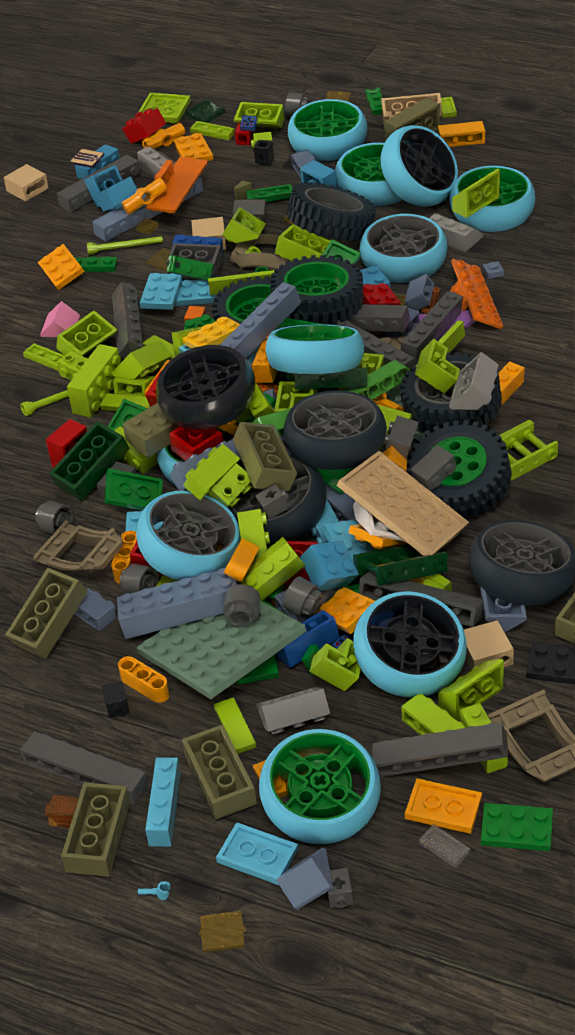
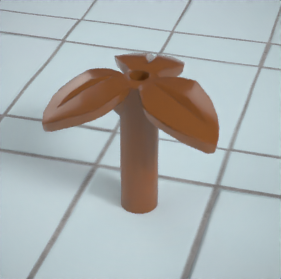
M438 287L433 288L429 306L427 305L429 308L422 309L424 314H427L439 301L440 289Z

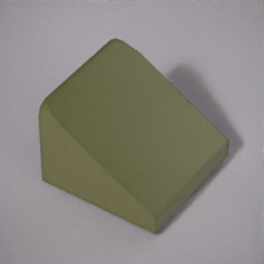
M242 180L234 188L235 200L247 198L246 191L252 190L250 182Z

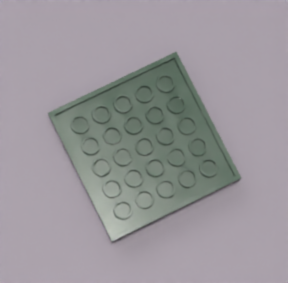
M260 601L257 619L247 626L233 625L222 613L162 629L136 648L139 655L209 699H212L307 631L304 624Z

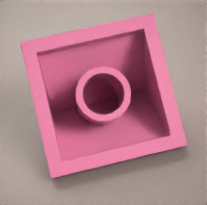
M61 301L48 313L40 334L41 337H57L60 333L78 322L81 318L80 314Z

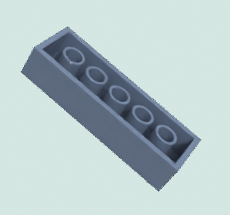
M224 567L217 571L202 573L196 577L183 578L176 582L164 583L157 587L145 588L135 593H127L117 597L118 620L125 639L222 614L225 593L230 587L239 585L238 581L224 574L223 572L226 568Z

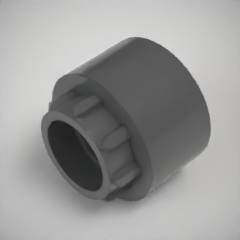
M289 92L285 104V117L291 118L299 108L309 103V98L304 97V94Z
M50 500L38 507L35 519L42 531L54 534L65 520L69 521L70 525L73 524L74 513L69 505Z
M132 564L124 569L120 576V587L125 594L156 587L159 582L157 570L140 564Z
M298 576L289 586L282 606L300 617H303L304 614L312 616L321 603L322 593L318 591L317 585Z
M247 585L230 587L225 593L223 608L225 617L233 625H249L258 617L260 594L256 589Z

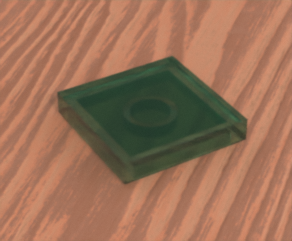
M204 99L187 109L185 116L196 121L209 123L224 114L225 108Z

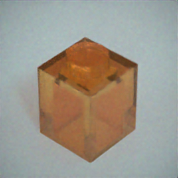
M53 795L50 803H47L45 808V816L48 817L50 826L70 828L79 798Z

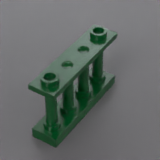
M358 365L347 371L325 374L287 372V382H295V389L367 386V368H359Z
M410 544L353 555V563L359 573L358 576L365 575L369 571L376 573L378 586L448 572L447 552L423 556Z

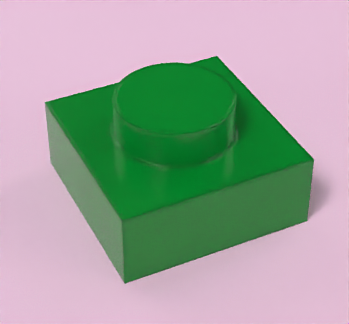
M317 644L310 645L301 659L309 672L313 656L320 650Z

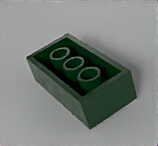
M96 421L52 469L49 475L57 487L82 502L103 478L108 468H111L116 461L118 462L130 448L124 436Z

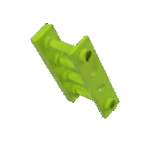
M530 419L500 434L507 451L515 448L525 456L517 461L508 453L512 476H510L511 481L558 456V442L554 441L548 445L544 444L534 435V423ZM529 440L539 450L532 453L521 443Z

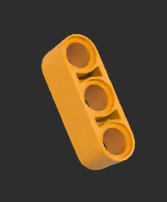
M132 530L126 531L121 535L123 546L114 556L111 565L114 580L119 584L123 570L131 566L130 553L137 541L136 532Z
M242 538L223 573L242 582L260 547Z
M126 656L119 660L118 668L123 683L157 703L165 702L169 698L170 694L166 677L131 656Z

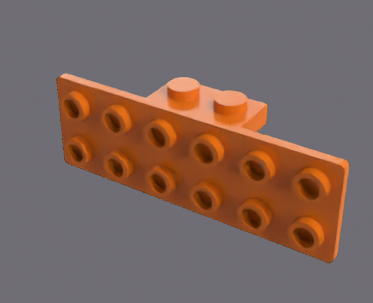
M179 157L173 166L172 160H166L155 175L154 181L161 178L166 184L167 190L154 198L151 204L146 205V209L175 213L207 166L208 161Z
M452 259L451 263L458 281L451 287L450 292L463 296L462 311H465L469 306L474 320L502 329L501 318L485 283L481 269L476 265H469L463 260Z

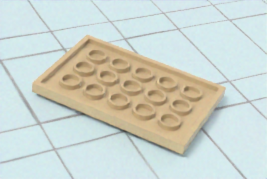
M380 451L341 478L337 484L344 493L348 494L360 506L368 510L375 518L383 522L390 530L394 531L423 556L436 554L464 530L469 523Z

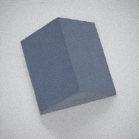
M481 587L485 620L488 622L498 620L504 633L526 621L525 605L503 601L490 595Z
M321 848L287 869L276 879L292 906L297 910L333 888L325 848Z

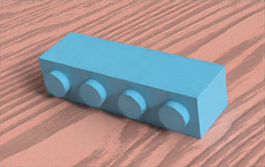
M156 758L145 829L149 846L171 847L181 776L178 758Z

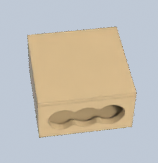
M28 164L4 177L7 192L24 201H28L48 189L46 174Z
M223 217L191 220L193 236L222 238L223 250L226 249L225 236L222 235L224 232Z
M498 620L464 630L467 642L465 660L471 671L475 666L487 660L502 659L504 667L513 665L514 649Z

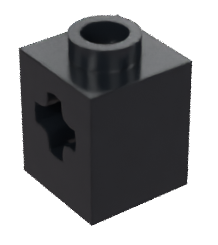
M257 141L254 146L255 163L270 165L274 157L272 141Z
M122 681L103 685L102 691L109 718L130 713Z

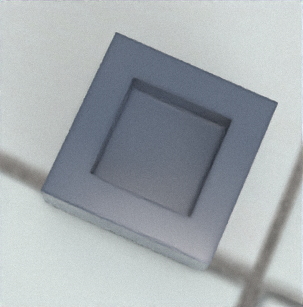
M499 261L483 264V271L488 279L504 276V270Z

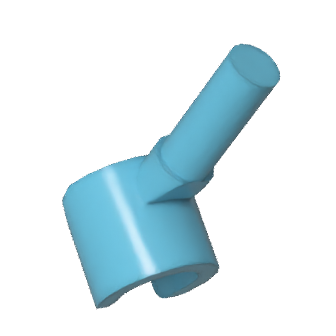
M162 881L158 884L157 888L138 889V895L153 894L157 895L161 900H166L169 897L170 883Z

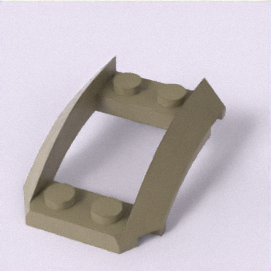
M261 234L258 239L237 243L230 257V261L233 264L237 263L241 270L244 267L261 266L275 270L276 268L279 269L281 264L285 265L287 261L293 262L269 253H246L247 249L251 246H256V244L277 245L280 235Z
M65 520L33 556V560L69 572H92L104 569L122 548L123 540L117 535L114 528H111L109 531H97L80 525L77 527L70 525L69 521ZM73 542L95 547L82 562H70L59 559Z
M543 689L487 716L492 723L502 722L507 733L508 752L526 772L546 783L575 769V735L564 723L553 704H550ZM541 717L549 731L563 748L532 762L516 743L510 730Z

